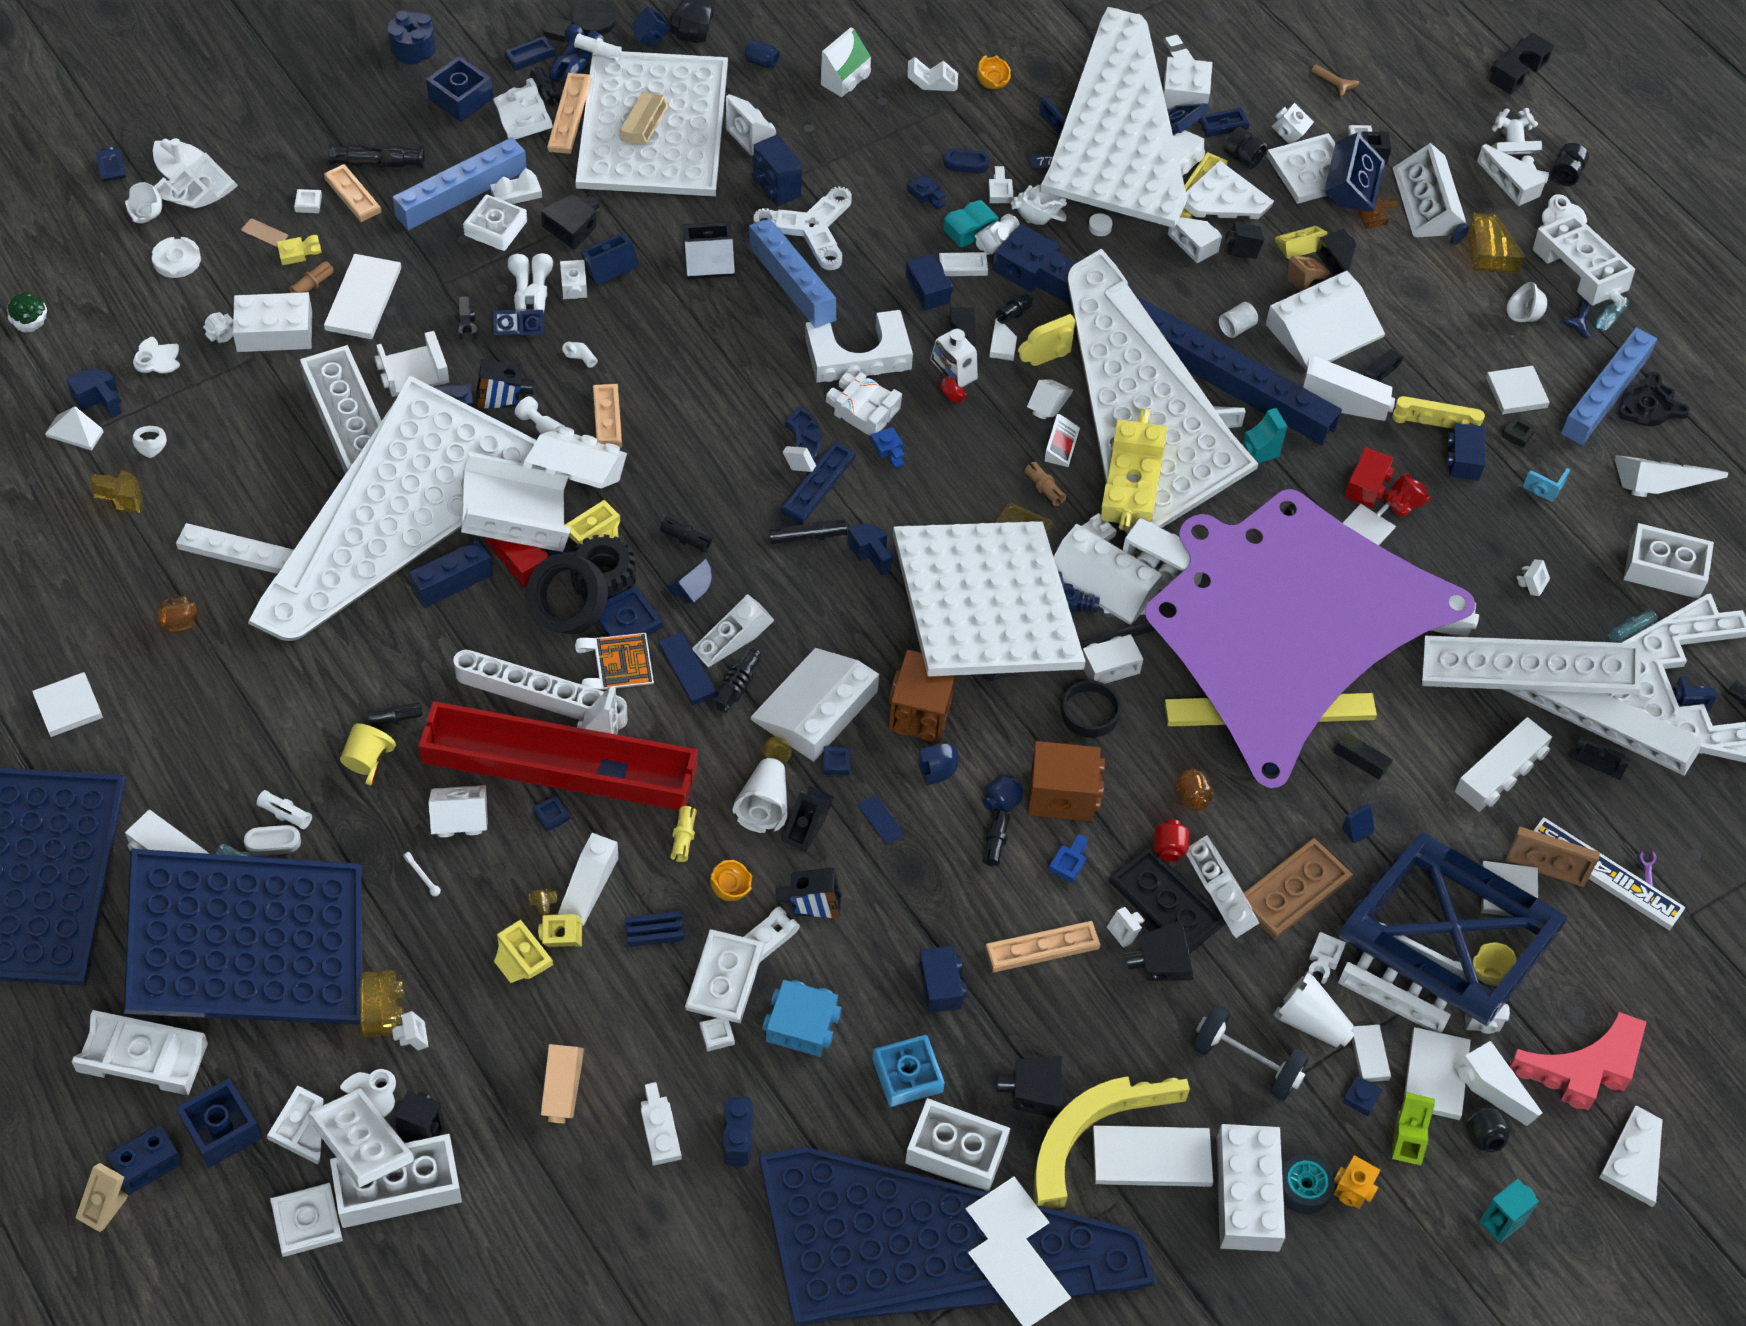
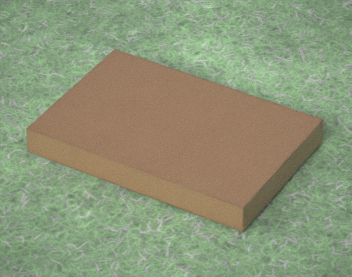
M1519 826L1506 854L1505 862L1513 865L1537 867L1538 873L1584 887L1599 860L1600 852Z

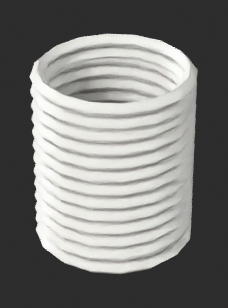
M1248 302L1237 305L1219 317L1221 330L1230 338L1236 337L1258 322V314L1255 308Z

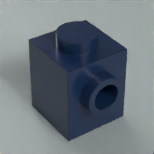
M648 6L631 24L636 40L643 45L648 44L653 47L661 41L671 28L662 13Z

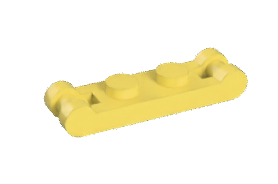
M1404 396L1398 398L1396 409L1392 415L1393 420L1397 423L1412 421L1453 429L1455 423L1481 426L1485 417L1484 412L1479 409Z

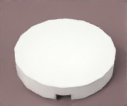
M181 237V239L167 238L160 241L152 251L153 267L159 274L165 277L178 278L189 275L199 267L201 261L199 247L194 241L185 237Z

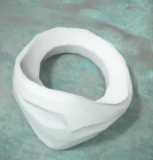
M145 426L134 432L132 441L139 453L152 458L162 451L166 445L167 438L162 428ZM145 432H156L159 434L155 440H143L140 437Z

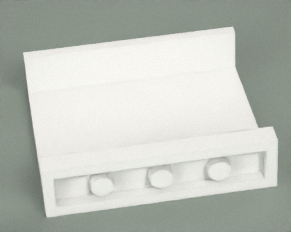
M469 452L463 470L461 532L563 552L570 534L569 526H564V488L569 474L551 475L545 473L546 469L544 467L532 466V469L523 467V463Z

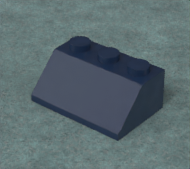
M1358 132L1335 143L1324 192L1338 206L1371 212L1375 209L1385 161Z

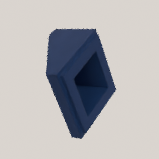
M1369 804L1347 814L1342 830L1353 843L1374 833L1372 809Z

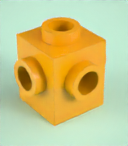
M1354 1155L1347 1169L1341 1167L1334 1179L1335 1184L1338 1186L1333 1195L1337 1196L1343 1204L1360 1209L1365 1200L1370 1203L1378 1189L1374 1182L1380 1169Z

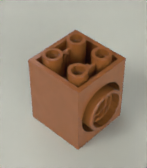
M907 650L902 668L897 669L889 698V704L891 705L889 730L900 735L919 737L925 741L941 742L955 694L957 675L927 676L922 653Z
M1036 741L1030 775L1028 815L1092 822L1094 812L1100 811L1101 798L1104 791L1102 775L1105 769V758H1100L1101 747Z

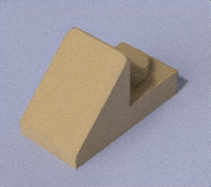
M101 1163L93 1166L76 1219L99 1232L103 1231L128 1197V1194L120 1190L124 1176Z

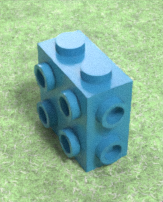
M783 980L780 990L775 989L771 1001V1005L774 1006L772 1014H766L763 1023V1030L766 1031V1042L821 1057L824 1047L829 1048L834 1033L830 1031L832 1022L838 1023L842 1007L837 1006L838 995L825 988L815 989L808 987L800 981L790 982Z

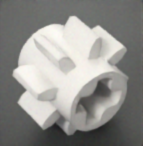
M218 312L207 317L203 328L206 330L205 335L211 342L215 339L218 343L227 342L233 337V319L228 314L223 316Z

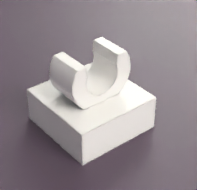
M1099 513L1082 525L1083 528L1105 541H1109L1116 535V529L1107 521H1101Z
M1534 559L1530 567L1525 566L1522 568L1524 576H1517L1519 586L1528 587L1530 595L1540 596L1550 577L1544 560Z
M1126 907L1116 911L1107 928L1124 948L1132 944L1142 928L1139 924L1145 920L1138 912L1130 914Z
M412 1011L403 1014V1025L392 1029L393 1039L395 1041L400 1040L401 1046L411 1044L417 1050L429 1047L425 1021Z

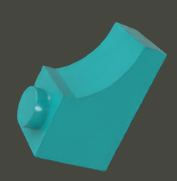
M1277 408L1267 410L1263 420L1253 429L1245 432L1242 445L1257 463L1280 456L1287 425Z

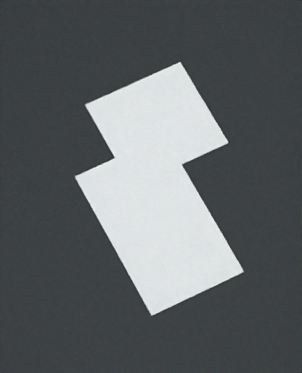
M1015 1177L965 1208L988 1238L969 1251L968 1254L1022 1326L1033 1325L1071 1299L1026 1239L1050 1222Z

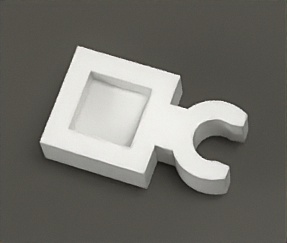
M1320 932L1309 960L1314 962L1310 965L1308 972L1310 974H1313L1315 971L1321 972L1323 974L1321 983L1325 984L1330 975V968L1336 969L1346 942Z

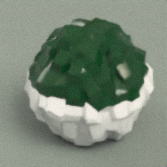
M18 294L8 303V320L18 331L20 330L25 333L33 332L44 324V319L47 318L46 305L33 294Z

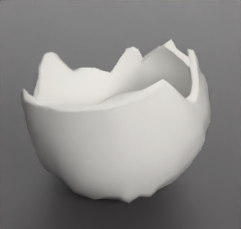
M145 182L134 184L130 188L129 199L125 201L127 212L135 223H147L161 213L162 198L151 184Z

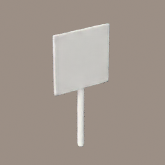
M1387 503L1377 513L1360 504L1343 522L1344 525L1377 545H1380L1396 527L1381 517L1389 508Z

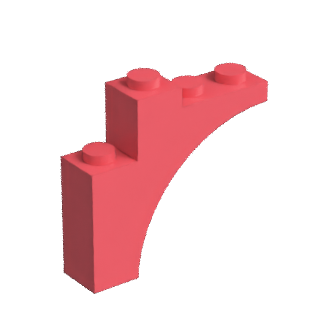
M1618 1012L1609 1031L1594 1044L1579 1051L1559 1055L1536 1054L1517 1049L1509 1067L1520 1078L1532 1079L1543 1083L1550 1089L1562 1090L1561 1101L1569 1103L1573 1108L1589 1111L1597 1097L1600 1083L1612 1090L1625 1091L1632 1080L1646 1021Z

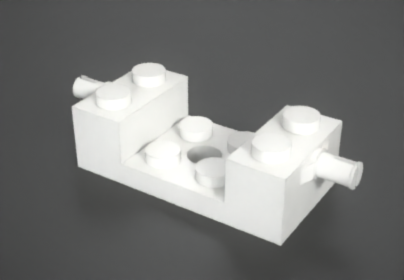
M1576 214L1539 227L1533 251L1547 264L1561 258L1581 277L1577 292L1592 306L1608 299L1612 300L1619 308L1626 304L1627 300L1620 294L1629 290L1635 268Z

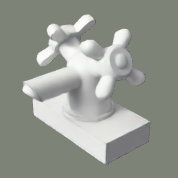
M1507 108L1503 112H1499L1492 130L1495 132L1498 128L1505 127L1502 133L1506 136V142H1499L1491 147L1508 155L1535 154L1542 150L1541 141H1525L1524 127L1526 126L1528 130H1531L1532 127L1538 125L1532 114L1529 113V108L1518 112V115L1521 117L1519 120L1506 118L1510 111Z

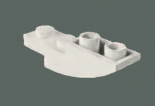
M1206 835L1189 846L1186 855L1204 887L1213 898L1232 934L1237 938L1258 925L1259 921L1252 911L1250 903L1209 837Z

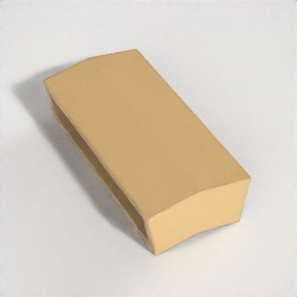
M641 93L620 130L621 141L647 145L668 108L664 95Z

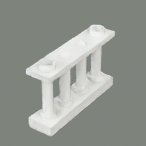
M1403 935L1393 936L1466 980L1460 962L1452 961ZM1365 952L1362 954L1357 965H1353L1350 962L1346 964L1338 982L1339 984L1430 1031L1443 1032L1451 1014L1444 1011L1447 1002L1437 997L1434 1004L1420 999L1418 996L1422 987L1412 982L1408 991L1396 987L1392 983L1398 972L1389 967L1383 978L1369 973L1367 969L1373 957Z

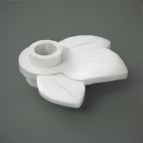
M1560 194L1550 198L1548 208L1542 213L1543 225H1549L1573 214H1576L1585 223H1587V218L1579 206L1571 204L1567 197Z
M150 337L139 345V351L133 359L134 367L142 373L151 371L158 373L173 372L180 366V363L175 360L178 356L179 346L178 344L158 345L157 340L154 337Z
M378 1069L371 1074L358 1072L347 1078L340 1086L341 1090L347 1094L361 1088L384 1118L393 1110L395 1105L393 1091L396 1087V1080L394 1075L388 1070ZM380 1082L387 1083L386 1086L382 1088L376 1087L377 1084Z

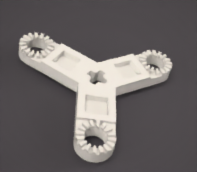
M834 187L807 213L787 210L773 211L768 208L767 210L762 208V210L759 209L758 212H755L753 223L760 222L762 218H768L773 221L783 234L804 236L819 265L826 270H835L842 264V252H840L828 227L851 205L852 194L845 187ZM842 196L845 200L843 199L842 202L841 200L838 202L835 197ZM810 223L815 224L814 227H809ZM833 256L836 259L831 262V260L828 261L825 257Z

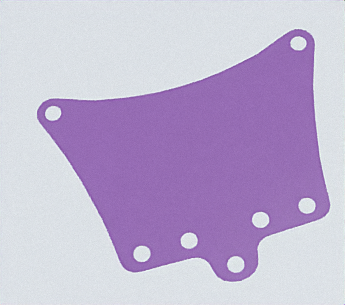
M1287 489L1279 492L1237 525L1224 524L1218 519L1205 514L1195 515L1187 519L1181 526L1179 536L1183 546L1190 554V565L1149 601L1145 608V615L1149 623L1179 656L1208 696L1231 732L1255 779L1265 787L1277 788L1284 785L1288 780L1305 740L1320 718L1352 682L1374 663L1401 645L1427 631L1471 616L1475 610V601L1472 595L1465 589L1430 574L1392 554L1341 523L1297 490ZM1284 501H1290L1295 504L1297 511L1292 516H1286L1280 511V504ZM1199 524L1205 526L1209 532L1208 537L1204 540L1196 539L1191 533L1193 526ZM1247 530H1259L1263 536L1262 541L1258 544L1250 543L1245 536ZM1200 572L1206 573L1211 579L1210 585L1206 588L1196 586L1193 581L1195 574ZM1453 595L1463 597L1466 601L1465 609L1460 611L1454 610L1449 604L1450 597ZM1164 602L1172 603L1176 607V615L1172 618L1162 616L1159 612V606ZM1271 762L1279 767L1280 774L1277 778L1269 779L1263 775L1262 766L1265 763Z

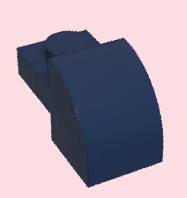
M859 524L848 528L847 544L858 560L862 561L869 558L881 576L889 573L893 556L887 547L886 532L870 524Z

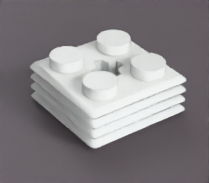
M485 195L463 223L464 235L505 251L526 224V210L493 196Z

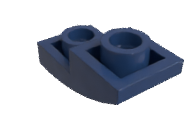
M542 309L491 310L492 335L544 334Z

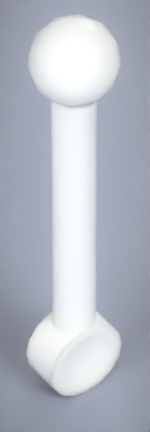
M410 852L403 854L407 863L411 864L430 888V894L438 896L441 889L430 881L414 861Z

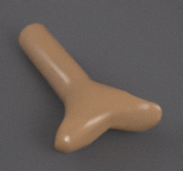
M1314 65L1312 68V73L1337 87L1340 97L1345 94L1346 90L1353 89L1359 85V81L1341 79L1318 65Z

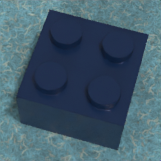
M458 56L426 79L428 99L460 122L493 99L492 78L461 56Z
M777 134L754 144L752 178L757 185L762 187L767 198L772 199L778 207L801 197L802 163Z
M230 1078L175 1107L181 1123L208 1168L262 1138L256 1121Z

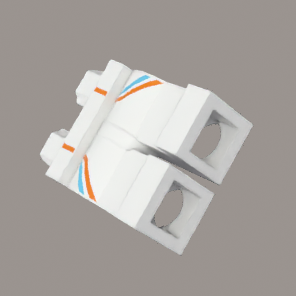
M861 372L856 377L845 373L839 381V387L844 389V391L840 392L835 388H831L826 395V402L835 408L834 415L838 418L842 417L846 422L869 436L881 431L887 422L900 410L902 393L895 389L892 392L879 386L874 380L866 378L867 375Z

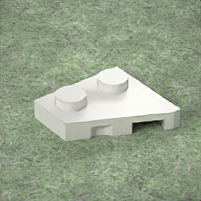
M297 1085L269 1131L267 1139L318 1165L321 1153V1136L309 1122L307 1113L323 1106V1098Z

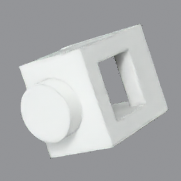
M584 260L560 261L563 299L587 298Z

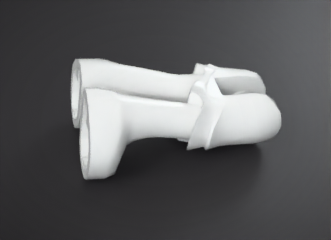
M541 253L533 257V284L529 286L530 264L528 258L522 254H514L508 258V269L516 277L517 290L514 295L515 310L527 309L526 304H534V309H542L544 313L545 299L547 297L545 279L553 267V259L549 255Z

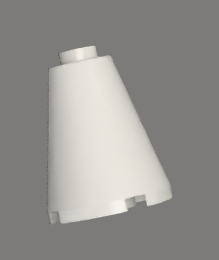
M767 758L760 761L734 802L733 814L736 813L739 824L748 830L765 833L766 829L774 828V831H777L784 826L787 819L785 767L776 759Z
M1308 971L1284 997L1283 1003L1285 1004L1282 1008L1278 1006L1273 1014L1276 1019L1336 1048L1340 1044L1345 1047L1355 1034L1351 1031L1354 1025Z

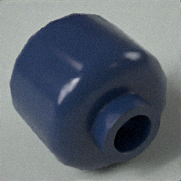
M1002 774L984 787L983 804L990 812L996 810L998 814L1000 810L1009 812L1022 802L1023 787L1014 776Z

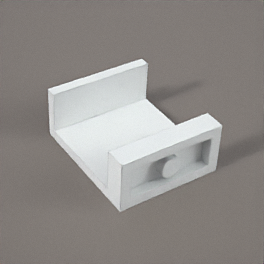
M434 331L425 333L426 346L385 356L382 344L377 345L378 355L374 356L378 370H383V374H380L384 388L389 387L392 397L399 395L409 375L431 387L449 383L448 368Z

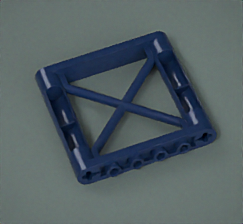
M1421 832L1406 851H1399L1394 859V865L1392 867L1387 866L1384 869L1379 883H1372L1366 893V898L1357 901L1352 910L1353 914L1344 924L1339 937L1483 1025L1488 1026L1557 937L1568 916L1425 832ZM1416 865L1430 872L1446 919L1445 922L1382 925L1372 919ZM1442 875L1514 917L1458 921ZM1526 928L1536 934L1535 939L1494 992L1479 983L1462 932ZM1450 932L1466 980L1393 936Z

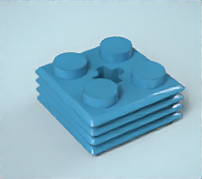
M927 1035L873 1049L872 1060L890 1107L943 1092L945 1082ZM904 1068H908V1070L911 1072L913 1071V1073L908 1074L906 1072H903Z

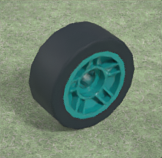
M1301 1154L1289 1159L1282 1168L1284 1204L1299 1214L1310 1215L1320 1212L1328 1205L1335 1190V1176L1331 1167L1324 1160L1314 1155ZM1304 1181L1308 1182L1307 1185L1309 1186V1188H1305L1302 1186Z

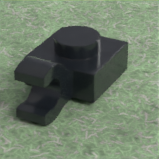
M459 297V339L463 340V334L466 332H471L473 339H476L477 328L475 324L471 323V321L476 320L475 306L470 307L469 297Z

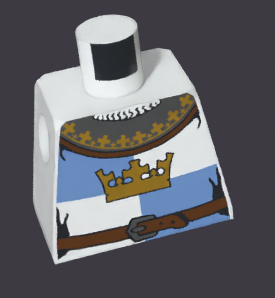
M953 329L936 339L930 360L946 377L950 376V378H953L959 387H964L978 378L977 351L965 338V333L962 330Z

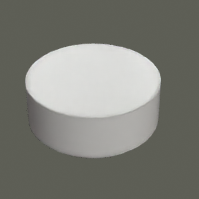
M1100 213L1091 216L1088 225L1089 231L1096 236L1108 235L1112 229V219Z

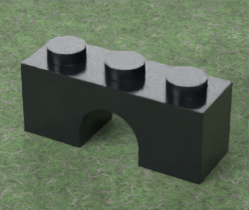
M1532 32L1526 38L1520 39L1516 47L1509 49L1500 61L1496 60L1490 69L1492 73L1489 82L1511 95L1523 85L1528 68L1537 72L1549 62L1554 45Z

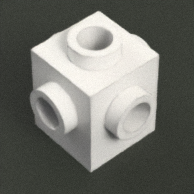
M1294 103L1288 109L1283 107L1275 115L1277 120L1271 127L1288 144H1291L1302 137L1314 122Z

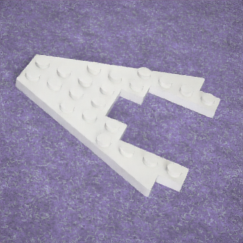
M1706 594L1625 640L1622 643H1641L1640 695L1605 694L1617 696L1633 707L1643 708L1652 716L1659 719L1664 718L1682 730L1694 732L1698 737L1702 738L1700 754L1705 753L1746 763V722L1712 726L1704 704L1679 707L1665 669L1685 666L1687 660L1681 645L1746 637V616L1743 610L1719 613L1712 595Z

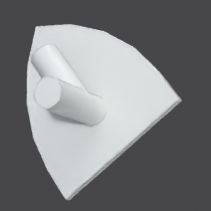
M176 138L171 141L167 139L155 141L153 147L154 162L158 170L167 179L173 177L184 165L189 169L205 154L196 147L180 142Z

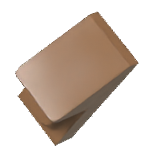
M1291 256L1289 259L1287 279L1300 292L1307 289L1313 280H1325L1330 274V271L1315 258Z

